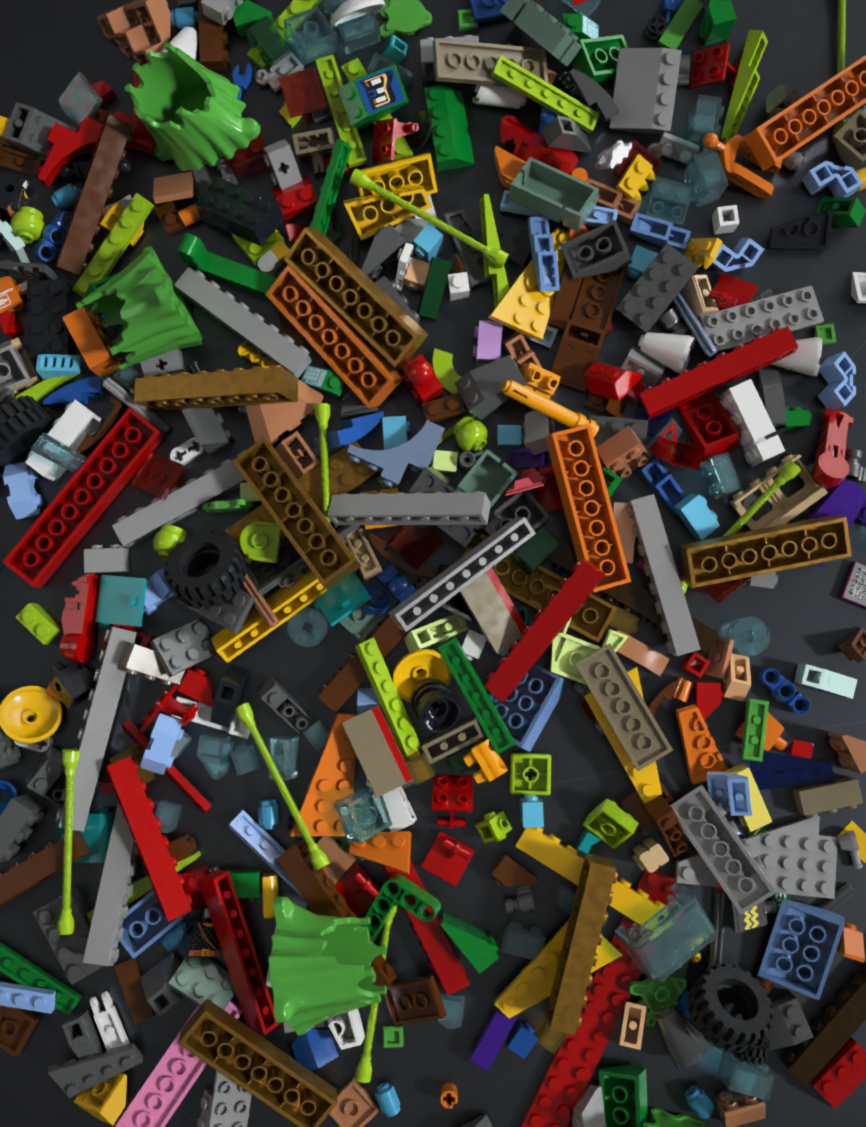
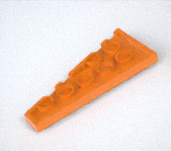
M336 714L328 740L320 755L321 758L305 793L299 814H301L300 816H302L311 836H351L356 754L341 723L357 716V714ZM297 823L291 829L290 836H303Z

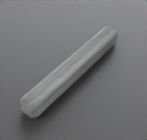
M107 377L102 382V385L160 432L165 434L169 430V424L147 407L134 402V397L110 377Z

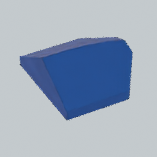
M311 1028L304 1035L297 1036L291 1044L297 1062L309 1070L319 1069L339 1056L330 1030L327 1028Z

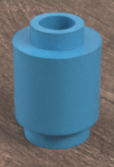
M195 7L171 10L173 27H178V29H183L184 27L197 28L199 17Z
M69 183L56 190L51 198L59 210H66L75 205L80 190L76 185L72 186Z
M260 800V805L258 806L259 826H263V829L276 828L275 825L279 824L276 800Z
M179 921L163 934L161 942L168 951L176 950L180 947L187 924L186 921Z
M384 1082L377 1086L374 1095L381 1112L387 1118L398 1114L401 1110V1103L393 1084Z
M697 1085L691 1086L684 1094L687 1104L699 1119L710 1118L714 1113L715 1105L702 1088H698Z

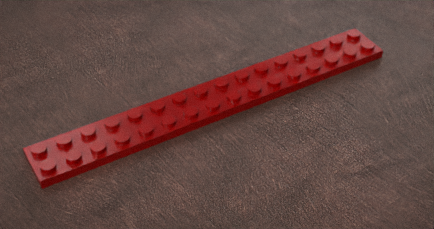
M645 869L634 890L638 891V889H641L649 894L648 898L653 902L659 900L667 906L666 910L670 913L684 884L676 883L675 878L659 870L650 873ZM624 914L621 915L609 942L621 952L622 956L594 971L591 986L587 987L585 993L587 995V1003L580 1013L582 1016L581 1027L576 1029L575 1036L564 1033L519 1127L568 1126L573 1116V1109L582 1097L625 1008L626 1002L629 1000L631 993L628 990V984L631 981H638L660 933L657 936Z

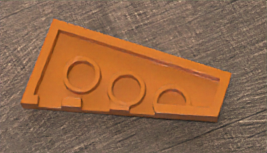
M693 704L677 709L676 714L690 782L694 785L706 781L707 771L723 772L728 770L698 707Z

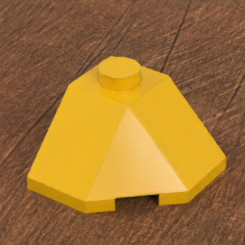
M120 1073L78 1094L74 1103L99 1120L114 1125L126 1106L127 1075Z

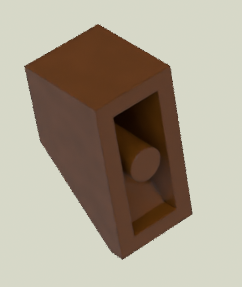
M506 852L503 853L491 869L492 879L500 886L504 884L507 887L536 884L538 882L535 874Z

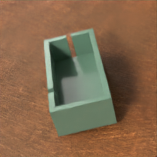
M507 0L500 12L567 67L582 47L577 42L578 37L533 0Z
M529 157L521 172L517 174L510 186L511 201L558 223L563 221L562 225L577 232L596 206L599 188L532 157Z
M486 449L458 486L467 493H473L474 491L485 492L491 502V510L517 477L518 472L505 462L499 468L498 465L501 459Z

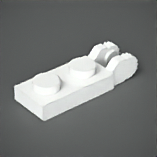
M107 991L101 994L106 1008L102 1011L98 998L95 996L90 998V1005L94 1013L93 1017L106 1049L109 1050L129 1044L110 994Z

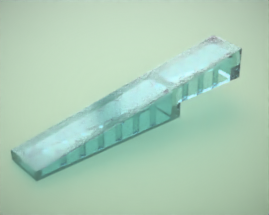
M45 432L42 433L31 447L33 452L73 473H76L88 458L67 443Z

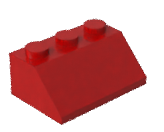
M850 1037L811 1082L814 1088L835 1109L866 1079V1051Z

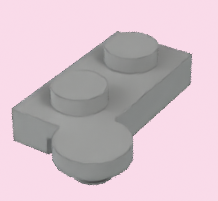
M291 52L271 67L269 72L264 69L257 71L255 80L261 86L268 84L274 92H277L295 74L298 75L304 71V65Z
M664 132L659 143H651L648 146L647 153L652 158L665 155L690 166L699 151V146Z

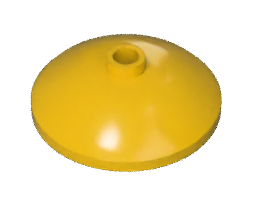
M420 649L405 655L397 663L392 680L399 696L411 703V694L418 684L425 680L437 679L443 681L449 687L452 673L441 653L430 649Z
M25 686L18 688L8 694L0 705V727L6 736L19 743L33 744L44 741L56 732L61 723L62 707L60 701L43 687ZM29 717H33L35 719L32 722L27 721Z

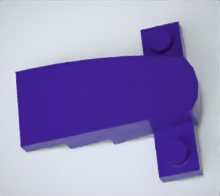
M843 480L833 488H825L828 493L811 508L812 512L805 519L839 514L847 517L848 530L855 518L866 524V494L858 484L849 480ZM825 562L817 563V565L822 567Z

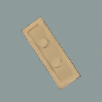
M361 526L344 537L352 554L361 564L359 569L365 581L383 572Z

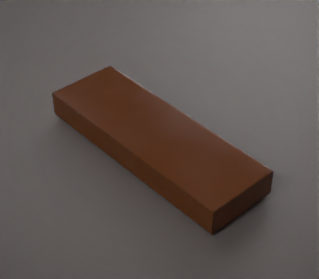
M129 958L115 964L114 968L134 1023L136 1024L153 1017L156 1013L146 1000L140 979L142 975L136 959Z

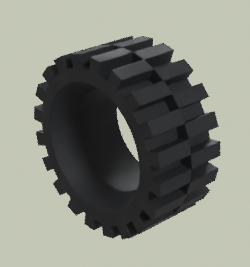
M26 395L24 398L20 396L17 400L14 398L10 400L9 404L5 403L1 406L0 466L9 465L10 462L13 464L17 459H23L27 453H30L35 447H39L41 438L51 430L54 422L53 419L33 397Z

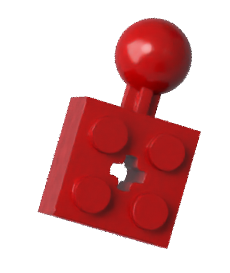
M422 354L401 366L402 382L407 389L411 388L412 397L417 405H422V403L433 401L443 396V386L433 372L431 364L425 360Z

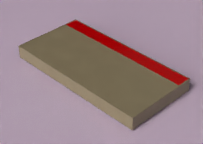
M492 567L459 592L495 654L501 653L516 640L524 636L522 632L526 625Z
M379 705L341 723L376 798L413 780Z

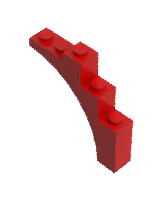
M116 110L112 116L132 125L130 131L133 132V118ZM86 116L84 121L79 123L77 127L78 133L55 123L53 128H50L47 133V141L51 148L46 153L44 165L40 166L37 173L41 185L49 188L59 174L62 165L69 164L79 156L94 151L103 124ZM133 134L130 142H126L125 148L137 149L154 155L153 148L156 142L152 136Z

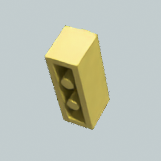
M741 763L723 771L749 778L752 816H737L741 827H745L752 832L771 823V817L750 768Z

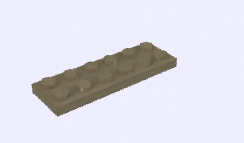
M435 38L433 41L435 81L510 87L491 76L497 58L502 55L548 82L545 49Z
M610 643L574 663L637 771L673 751Z

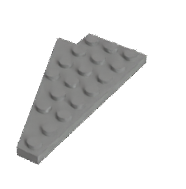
M820 816L806 817L745 838L752 847L749 850L754 858L758 856L765 867L762 870L776 890V893L834 899L838 837L819 835ZM699 853L676 861V883L722 887Z

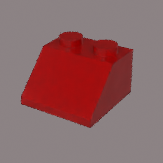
M307 174L301 176L302 182L281 190L279 186L271 188L284 216L285 224L315 213L318 198Z
M594 362L583 373L588 392L616 401H620L642 378L641 373L599 362Z

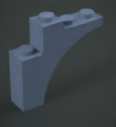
M426 420L420 431L412 439L400 446L385 450H368L350 444L345 456H348V460L353 463L359 464L361 462L367 465L366 468L370 471H380L378 479L382 481L381 484L389 488L399 485L406 467L409 468L410 472L420 475L423 469L429 466L445 428Z

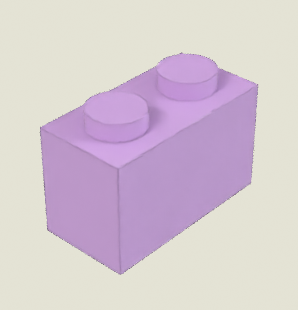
M479 320V326H475L474 338H478L477 345H473V357H476V362L491 363L500 359L502 324L496 321Z

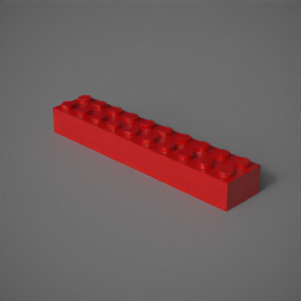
M129 407L3 560V563L31 586L42 588L160 444L165 435Z

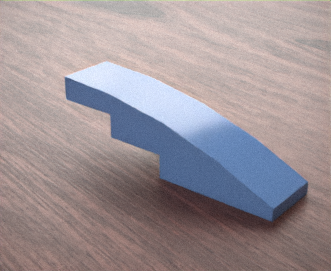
M529 217L527 219L529 240L539 291L558 292L560 291L557 251H554L553 234H550L549 218Z

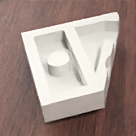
M409 243L405 244L404 249L400 248L397 256L399 262L395 284L398 288L396 291L401 292L405 284L404 278L410 261L414 257V245Z

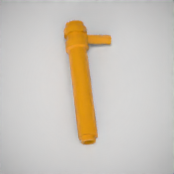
M505 380L501 387L503 394L569 427V429L590 424L593 437L596 436L599 430V425L596 424V421L590 418L586 419L585 415L575 413L513 380Z

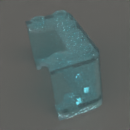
M675 882L670 886L673 892L672 896L669 895L667 897L670 903L644 924L639 926L634 923L631 929H626L622 925L615 930V933L636 966L653 982H664L668 976L681 968L693 956L697 955L706 945L713 942L717 936L716 929L694 893L681 883Z

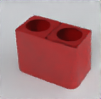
M658 436L653 451V456L663 461L693 470H699L704 455L702 447ZM679 444L682 446V453L679 457L674 458L671 454L672 449L675 445Z

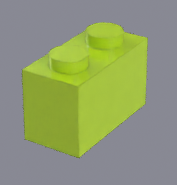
M28 603L15 617L43 645H52L64 633L63 627L37 603Z

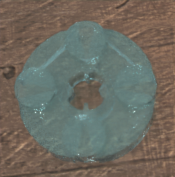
M304 608L289 619L288 632L291 639L297 645L304 647L316 646L323 641L327 634V619L316 609ZM305 622L313 624L312 632L307 633L306 630H303Z
M756 617L737 619L729 631V639L734 641L733 649L744 656H756L765 651L771 639L770 631L765 623ZM748 631H751V634L754 636V640L751 639V642H748L745 637Z

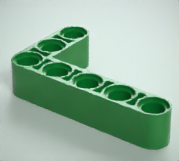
M184 233L177 253L187 267L193 271L197 269L205 276L269 299L265 294L277 280V277L208 252L198 237Z
M393 874L384 883L365 916L370 917L371 924L362 926L368 927L370 939L374 943L396 903L422 921L430 922L441 909L439 900L403 875ZM392 883H395L398 886V889H395L392 886ZM409 894L415 897V901L409 898ZM382 899L386 900L388 905H385ZM426 906H429L433 912H429ZM373 916L377 917L379 922L375 921Z

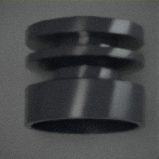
M437 679L425 680L413 690L410 697L411 706L425 730L432 733L447 731L455 725L460 716V707L446 683Z

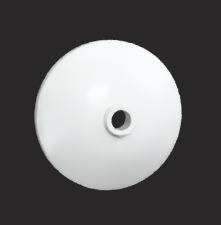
M347 0L333 14L330 20L331 26L333 28L344 27L370 18L386 7L384 0Z

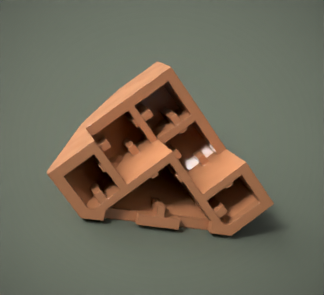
M136 0L96 16L105 37L110 41L114 40L119 45V50L128 58L132 57L141 66L149 62L148 51L160 53L164 49V44L170 39L171 13L166 0Z
M298 379V402L246 405L255 443L263 437L271 444L277 442L279 435L286 430L290 432L301 424L300 420L308 414L314 415V405L321 403L324 396Z

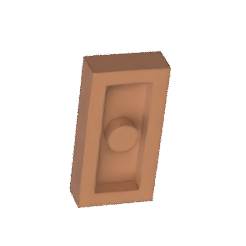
M716 636L710 646L707 658L710 663L704 672L705 675L725 679L734 645L733 640Z

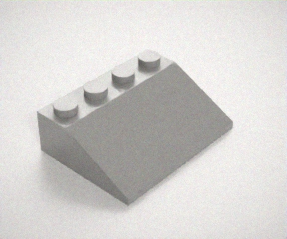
M669 48L619 49L613 100L620 111L619 114L610 119L609 129L662 136L664 132L669 133L671 131L682 50Z

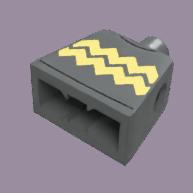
M727 895L730 928L735 933L767 925L766 914L777 913L775 901L764 900L745 913L740 914Z

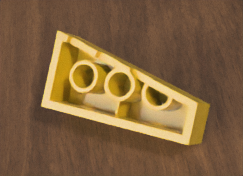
M422 185L390 191L392 194L423 211L432 207ZM379 194L344 200V205L361 241L376 234L383 226L386 227L388 224L393 226L414 216V213L412 214L405 210V208L403 209V207L396 205V203L387 200Z

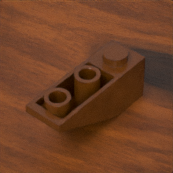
M661 794L644 805L651 821L674 857L691 847L674 809Z

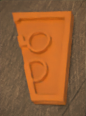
M352 832L349 853L353 856L409 874L411 832Z

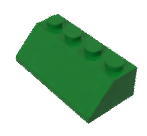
M446 85L424 88V100L437 172L474 166L462 91Z
M623 1065L600 1069L599 1086L602 1088L606 1127H643L644 1123H648L646 1068Z

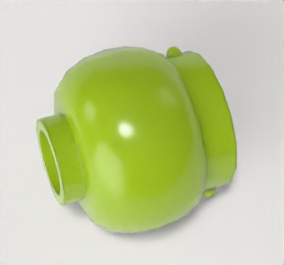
M23 206L11 218L10 227L15 237L19 236L24 243L31 244L42 238L45 223L40 211L32 207Z
M471 416L460 420L452 431L457 445L463 451L478 452L487 444L488 431L482 422L474 420Z
M163 525L153 540V548L159 554L158 556L164 560L169 558L170 551L176 548L178 542L185 540L187 532L173 525Z

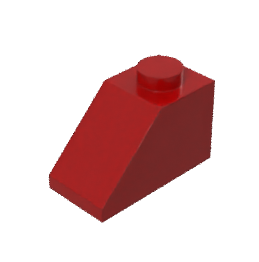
M198 667L195 670L188 669L178 691L213 708L216 693L211 678L205 675L206 671Z
M693 682L692 705L695 704L698 707L704 720L721 704V698L724 697V688L720 682Z
M208 865L190 868L183 873L186 894L189 893L191 896L193 910L207 907L199 879L208 875Z

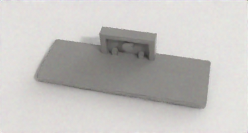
M812 286L700 317L702 327L717 349V352L734 348L740 344L745 346L751 343L752 339L760 335L763 337L769 335L770 331L777 327L784 328L788 326L792 332L821 324L824 321Z
M216 1070L214 1088L205 1089L204 1097L201 1099L202 1111L197 1127H247L252 1094Z

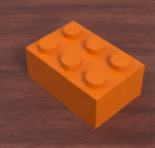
M82 307L62 317L91 371L103 378L120 369L119 361H121L118 353L115 355L111 353V339L107 333L103 332L102 326L99 323L100 319L95 317L92 311Z

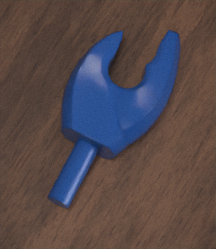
M683 0L662 1L663 12L666 14V26L669 24L670 17L681 7Z
M247 61L245 74L240 75L239 65L234 68L232 73V84L240 87L237 96L240 101L242 91H246L252 80L250 61Z

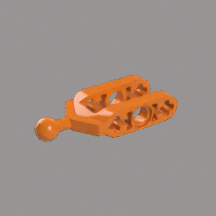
M707 133L704 136L703 145L705 148H715L719 151L721 172L725 174L727 179L758 198H771L774 186L734 162L738 153L760 167L744 137L737 134L723 144L718 141V136L715 133ZM783 160L779 161L778 163L766 169L765 171L770 173H778L780 171Z

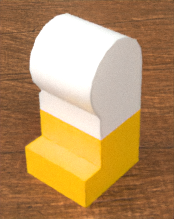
M283 241L279 242L258 260L260 271L273 276L277 269L286 263L284 258L290 249Z

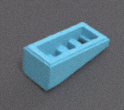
M38 355L36 371L43 379L80 374L82 357L80 355Z

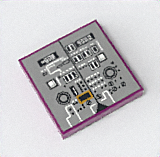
M853 561L839 598L866 608V565Z

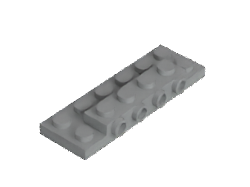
M702 784L670 805L674 809L685 834L740 914L745 913L776 893V890L762 870L765 867L758 856L755 858L749 851L752 847L745 838L741 840L737 834L739 832L737 825L733 820L730 822L727 820L725 808L721 803L716 804Z

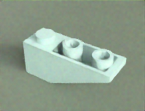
M798 664L794 683L853 699L857 679L808 664Z

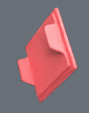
M535 467L522 470L521 479L514 480L505 495L508 496L544 486L550 474L540 476Z

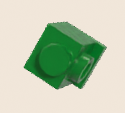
M785 407L787 423L780 426V430L804 429L810 425L812 416L809 410H801V407L790 409Z

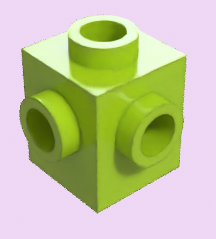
M491 811L484 815V820L475 825L484 844L492 841L499 842L507 837L506 834L512 830L504 811L498 813Z

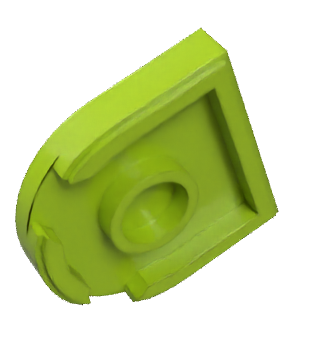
M254 521L242 530L239 538V544L243 553L255 561L277 564L282 529L275 522Z

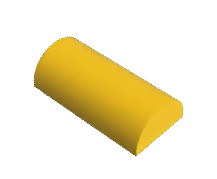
M430 152L361 170L372 181L376 182V185L388 191L422 185L427 195L438 192ZM357 187L359 197L377 194L374 191Z

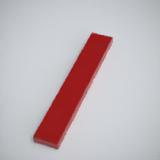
M130 720L125 721L121 729L145 753L149 740ZM173 765L170 769L166 768L164 774L204 815L211 807V804Z

